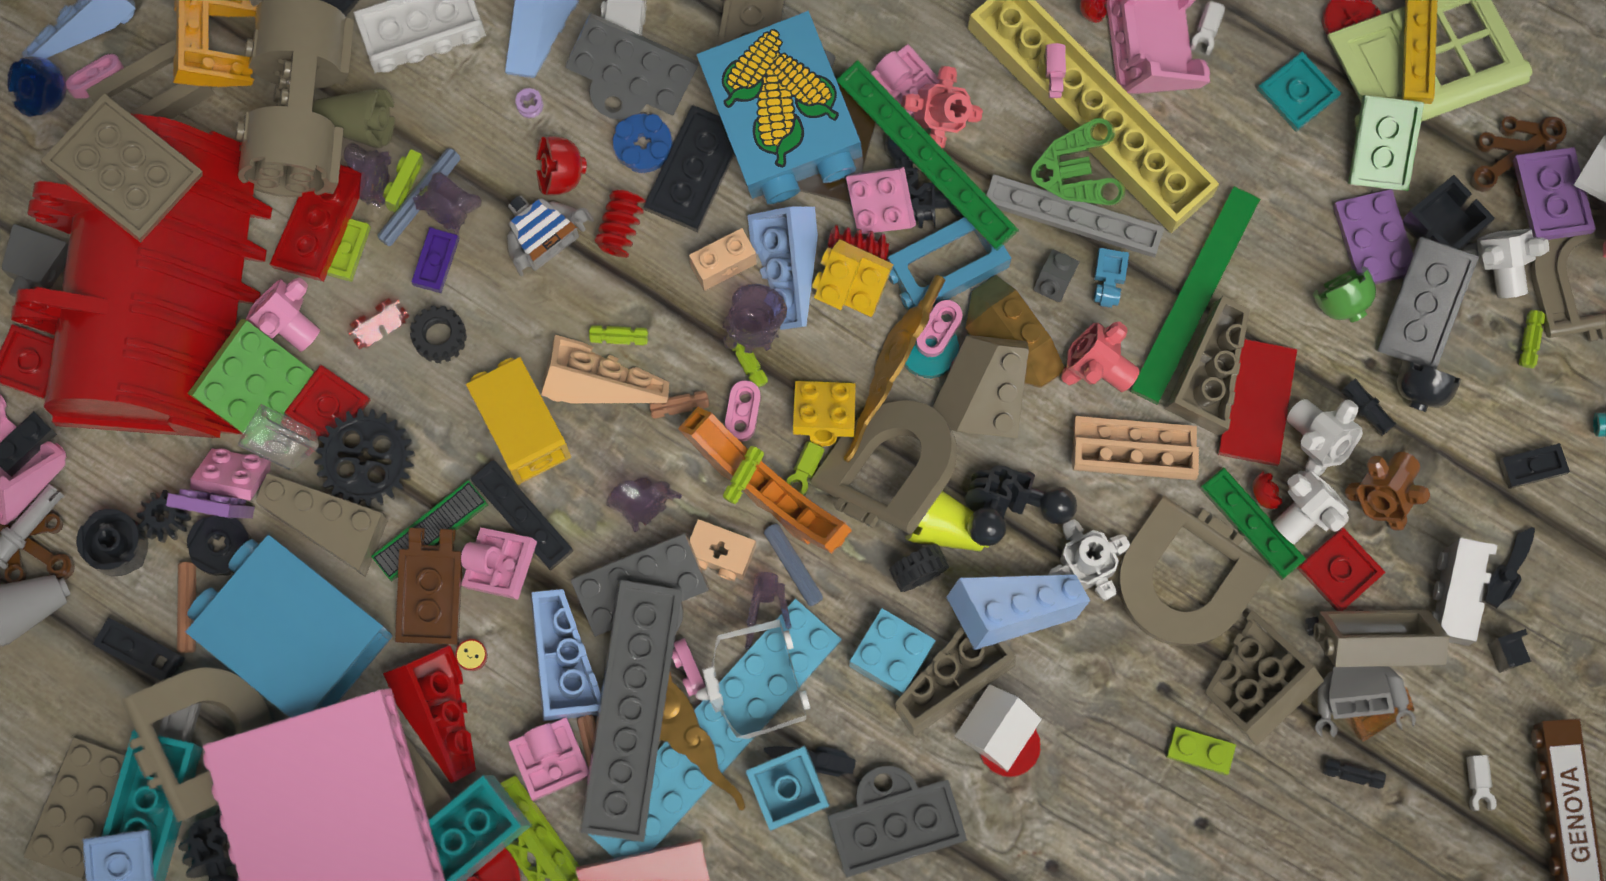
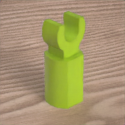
M810 441L805 443L795 464L794 471L796 473L790 475L786 480L789 485L795 482L802 485L800 493L804 496L808 491L807 480L813 477L825 451L824 448Z

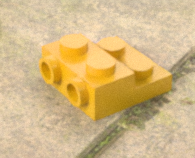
M839 239L833 249L829 247L826 249L822 257L821 264L825 265L823 273L818 272L812 284V288L817 290L814 298L839 310H842L844 305L872 317L876 312L894 264Z

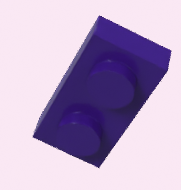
M429 228L411 281L413 286L442 294L459 242L458 235Z

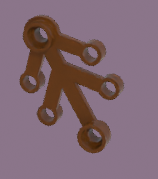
M1507 116L1499 124V131L1505 136H1512L1515 132L1535 135L1528 141L1498 137L1490 132L1481 134L1476 141V146L1480 151L1490 152L1492 149H1500L1513 152L1492 167H1479L1471 177L1472 186L1477 191L1487 192L1494 187L1500 175L1514 166L1513 160L1516 155L1535 153V150L1543 144V152L1556 150L1557 144H1560L1567 134L1566 125L1563 120L1558 117H1546L1540 123L1517 120L1513 116ZM1505 123H1511L1513 130L1507 129ZM1546 129H1552L1555 136L1548 134ZM1482 139H1488L1491 145H1484ZM1478 178L1486 179L1487 185L1481 184ZM1517 181L1514 186V192L1517 196L1522 197Z
M48 514L28 536L47 532L51 534L59 533L63 528V521L55 514ZM52 519H56L57 525L54 528L49 529V521H51ZM0 524V535L3 528L8 527L10 529L11 526ZM27 536L24 540L26 543L23 550L46 564L50 575H55L58 580L61 578L65 580L73 575L75 564L70 557L65 554L54 555ZM20 549L8 560V568L5 570V578L10 583L26 579V571L22 568ZM60 560L63 561L62 569L56 571L54 569L55 563ZM14 570H19L20 576L17 579L12 580V572Z

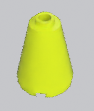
M944 491L940 493L915 531L905 536V539L912 543L938 544V546L978 552L982 551L984 547H989L980 546L968 534V519L974 511Z

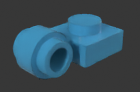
M1099 248L1094 280L1104 281L1102 285L1097 284L1095 288L1094 302L1099 303V306L1112 308V305L1118 306L1121 288H1116V283H1125L1129 253Z

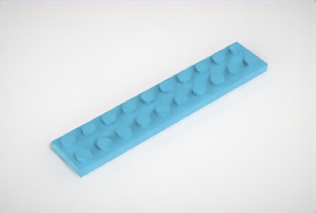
M795 599L776 620L780 619L783 632L788 630L790 632L793 649L788 651L797 684L800 688L839 645L842 639ZM781 627L766 630L718 683L720 688L719 694L721 693L724 703L721 706L724 709L725 715L735 731L742 736L761 731L798 690ZM703 700L694 711L699 727L707 732L714 744L718 766L723 774L755 737L750 739L737 738L720 712L715 713L710 700ZM665 742L657 752L644 842L588 835L613 858L654 850L713 783L703 775L698 765L693 764L686 755L674 751L669 743Z

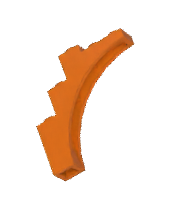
M697 407L678 428L721 476L729 480L732 479L741 461L746 459L744 456L748 448L713 413L701 407ZM760 461L759 465L756 464L757 469L743 491L758 507L771 513L794 538L807 545L811 542L832 554L835 549L844 543L845 538L852 531L845 522L810 501L762 461Z

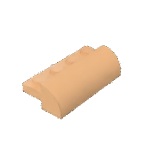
M1075 416L1072 470L1196 480L1199 475L1197 426Z

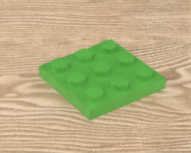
M241 319L188 394L253 442L262 446L314 371L250 322Z

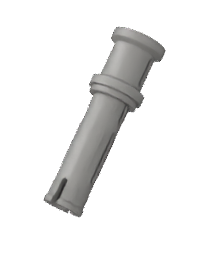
M51 484L47 485L10 529L6 527L1 530V568L5 569L7 567L6 562L18 549L25 547L26 542L24 540L59 500L64 497Z

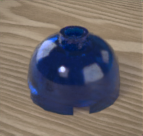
M32 56L20 58L19 61L11 64L7 75V87L9 92H14L17 101L12 102L21 114L28 117L48 114L56 110L63 103L66 95V82L60 68L54 62L43 57Z

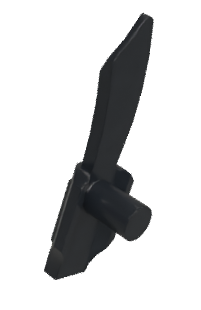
M1534 527L1517 533L1506 567L1499 565L1492 575L1489 584H1487V593L1484 601L1491 606L1498 608L1501 603L1511 599L1522 578L1517 571L1530 551L1535 533Z
M772 746L765 747L764 751L772 759H776L799 748ZM820 746L816 749V753L808 751L817 773L835 777L854 774L856 760L850 758L843 750Z

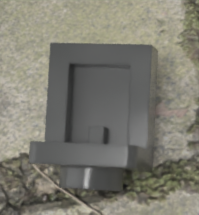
M1053 249L1039 275L1034 291L1056 302H1061L1080 261Z

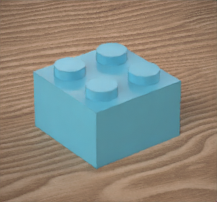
M882 608L851 658L849 667L901 697L911 685L936 640Z
M805 746L746 771L770 831L830 806Z

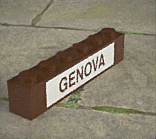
M1580 719L1551 720L1534 724V730L1531 731V742L1533 748H1537L1538 761L1535 764V772L1538 780H1541L1543 792L1540 794V806L1542 811L1546 812L1547 824L1544 826V835L1546 842L1550 843L1552 856L1549 857L1550 873L1555 875V881H1604Z

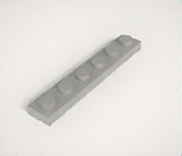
M993 175L987 193L988 198L1002 211L1153 258L1157 254L1165 228L1085 202L1064 200L1049 191L997 175Z

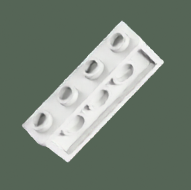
M389 0L354 12L375 73L380 71L389 72L398 65L407 62L416 63L423 60L425 56L434 53H446L455 46L473 44L486 36L474 0Z

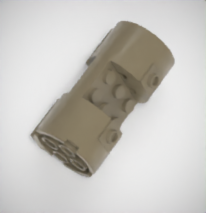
M264 0L256 8L254 34L252 39L247 38L245 56L250 57L249 68L256 75L276 84L273 101L277 102L276 106L261 107L246 112L243 122L238 121L235 138L241 140L238 177L242 183L248 181L253 183L254 190L274 196L298 198L302 196V193L315 191L317 195L323 193L333 194L338 185L343 128L335 127L326 117L312 112L314 89L328 87L335 83L344 85L349 74L354 19L345 18L344 14L331 4L321 0Z

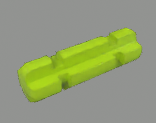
M1530 310L1527 314V327L1524 329L1521 347L1523 352L1520 354L1519 359L1521 367L1532 369L1537 365L1539 355L1536 353L1540 350L1543 332L1542 324H1544L1545 313L1542 311Z
M592 325L589 329V340L592 343L606 341L607 344L630 345L631 342H634L635 345H647L648 330L635 327V330H632L631 327L607 326V328H602L600 325Z
M738 332L729 337V345L733 351H736V357L746 375H749L750 382L756 384L758 388L768 383V378L764 371L760 370V364L750 346H747L743 333Z
M755 446L749 447L744 456L746 459L741 461L730 481L731 485H728L723 493V498L732 504H736L742 495L741 491L745 490L757 469L756 464L759 465L764 456V452Z

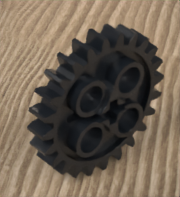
M359 409L356 418H353L348 411L346 412L347 421L342 422L336 417L337 427L335 429L330 426L325 427L330 434L329 437L319 436L318 438L324 444V448H315V452L322 455V458L315 460L314 464L324 469L319 471L317 476L319 478H328L322 486L325 489L334 486L331 493L332 496L337 497L342 493L343 500L349 501L353 498V502L360 505L362 500H365L368 508H371L372 500L377 499L382 506L384 505L383 496L387 495L392 500L395 499L392 491L394 488L400 491L405 490L400 483L401 479L411 480V477L405 473V470L415 468L413 463L407 461L408 458L415 456L414 451L406 450L407 447L413 444L412 440H402L407 433L406 429L402 428L396 431L398 421L394 419L388 424V415L385 412L377 419L374 409H371L368 417H365L362 409ZM356 434L360 436V443L357 447L347 448L344 445L348 435ZM378 440H389L391 442L390 449L385 453L376 452L375 444ZM345 452L361 457L365 452H368L371 458L388 459L392 461V464L385 465L369 460L366 461L365 465H362L359 459L338 457V453ZM344 464L355 466V472L350 478L339 476V470ZM374 469H383L386 476L382 482L373 483L369 480V475Z

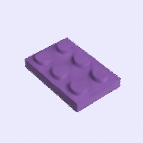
M1575 147L1515 156L1513 162L1533 237H1543L1551 240L1592 234L1596 228L1587 194L1582 189L1574 186L1581 174Z
M1390 189L1335 202L1333 205L1352 269H1355L1356 273L1360 274L1363 273L1361 267H1367L1374 279L1375 285L1404 278L1413 253L1393 190Z
M180 489L179 494L168 493L166 506L227 518L253 519L255 506L245 505L246 500L223 495L218 496L213 493L191 489Z

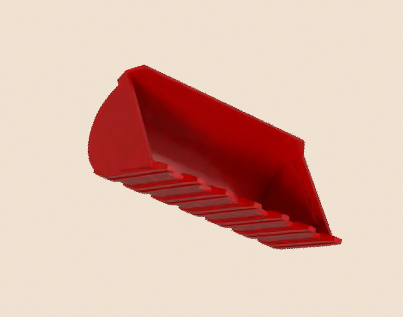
M131 114L202 170L203 176L142 242H139L69 185L49 181L35 182L32 193L35 199L29 201L28 215L36 218V222L70 234L62 290L57 291L35 287V290H17L16 305L12 306L10 318L14 322L54 335L44 408L52 415V423L56 426L220 438L221 433L241 435L240 431L190 396L188 392L235 329L238 303L254 304L261 296V292L241 281L244 260L265 262L267 250L247 240L250 217L270 220L272 207L253 197V183L249 181L242 183L238 177L241 153L240 142L215 131L206 133L169 118Z

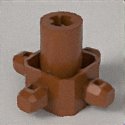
M1406 452L1395 453L1388 464L1381 456H1372L1367 462L1368 472L1363 480L1349 484L1345 489L1347 499L1360 502L1364 514L1371 519L1387 521L1391 529L1401 531L1407 524L1406 516L1413 505L1425 504L1430 498V492L1427 487L1414 485L1413 482L1421 469L1420 463L1413 455Z

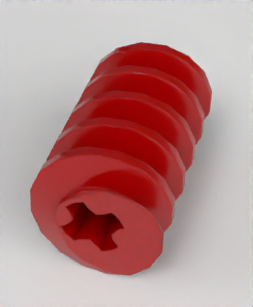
M614 190L609 195L611 201L606 204L608 212H605L602 216L604 223H601L598 227L600 234H597L594 240L603 252L617 257L628 258L629 253L622 248L623 246H633V242L626 237L636 236L637 232L630 225H640V220L634 217V214L642 215L644 213V209L639 207L638 203H645L646 201L632 192Z
M834 225L829 237V248L833 249L840 239L887 261L890 242L887 243L885 233H882L879 239L875 241L873 231H870L865 239L863 238L862 229H858L856 234L851 236L850 227H846L843 234H840L838 225Z

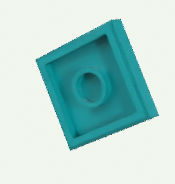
M1303 51L1257 88L1259 93L1295 132L1336 101L1342 94Z

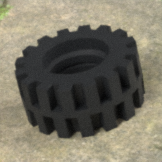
M436 305L430 306L431 309L428 311L426 308L421 310L422 314L420 316L416 315L414 317L415 322L411 323L410 337L417 352L422 357H425L427 361L431 362L434 360L436 363H441L442 360L449 362L451 357L459 356L460 349L463 350L465 347L464 342L467 341L465 326L454 310H448L446 306H441L440 308H437ZM436 324H445L451 330L449 340L441 345H432L426 339L428 329Z
M934 544L926 548L923 547L909 556H905L891 566L889 570L900 592H906L938 577L949 568V564L938 544Z

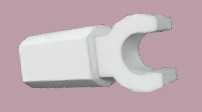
M1212 1L1206 3L1197 28L1198 34L1193 37L1190 45L1191 50H1195L1198 42H1204L1207 45L1205 54L1209 55L1214 46L1213 37L1218 32L1225 11L1223 5Z
M1488 755L1466 757L1470 789H1473V795L1469 801L1470 809L1478 811V801L1480 798H1483L1487 802L1488 810H1494L1496 808V799L1489 789L1492 788Z

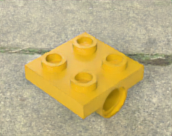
M795 381L793 435H810V441L822 447L834 444L837 436L854 437L856 383Z

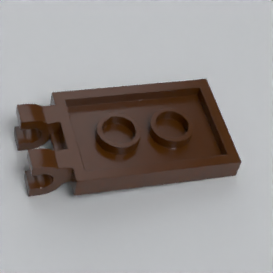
M409 528V549H399L395 642L459 644L462 551H454L456 530L440 529V546L424 545L425 528Z

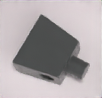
M14 224L2 263V271L14 279L9 294L16 297L17 290L32 289V286L51 289L65 268L68 244L59 239Z

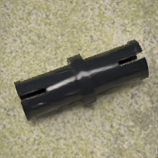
M1356 378L1341 390L1349 400L1358 405V414L1361 417L1364 416L1381 436L1385 435L1397 424L1378 404L1380 401L1376 397L1373 398Z

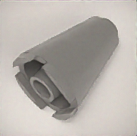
M49 575L0 585L1 647L9 645L67 603L65 597L71 594L64 578L57 580L55 575Z

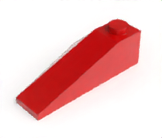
M446 646L383 673L389 689L392 690L396 705L449 782H455L476 771L471 733L466 730L464 714L468 713L467 704L462 702L460 691L463 677L451 646Z

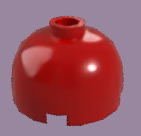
M548 136L540 138L536 160H541V170H536L541 193L543 195L556 196L566 194L575 189L580 182L581 174L586 173V158L581 157L580 150L576 144L565 137Z

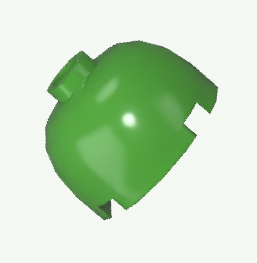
M1361 267L1363 273L1357 274L1355 269L1326 282L1323 285L1327 290L1321 294L1318 290L1314 291L1313 297L1324 314L1339 321L1349 318L1351 323L1367 315L1365 310L1372 305L1376 296V285L1367 267Z

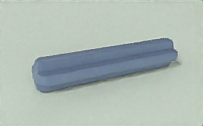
M776 523L764 530L766 538L807 604L811 607L821 602L823 595L780 526Z

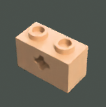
M743 228L689 255L690 266L704 291L757 264L756 252Z
M699 519L689 540L703 571H706L707 567L719 571L717 575L721 578L733 582L736 578L744 579L756 549L755 540ZM720 547H724L726 555H720L719 559L715 558L714 551L712 550L718 551Z

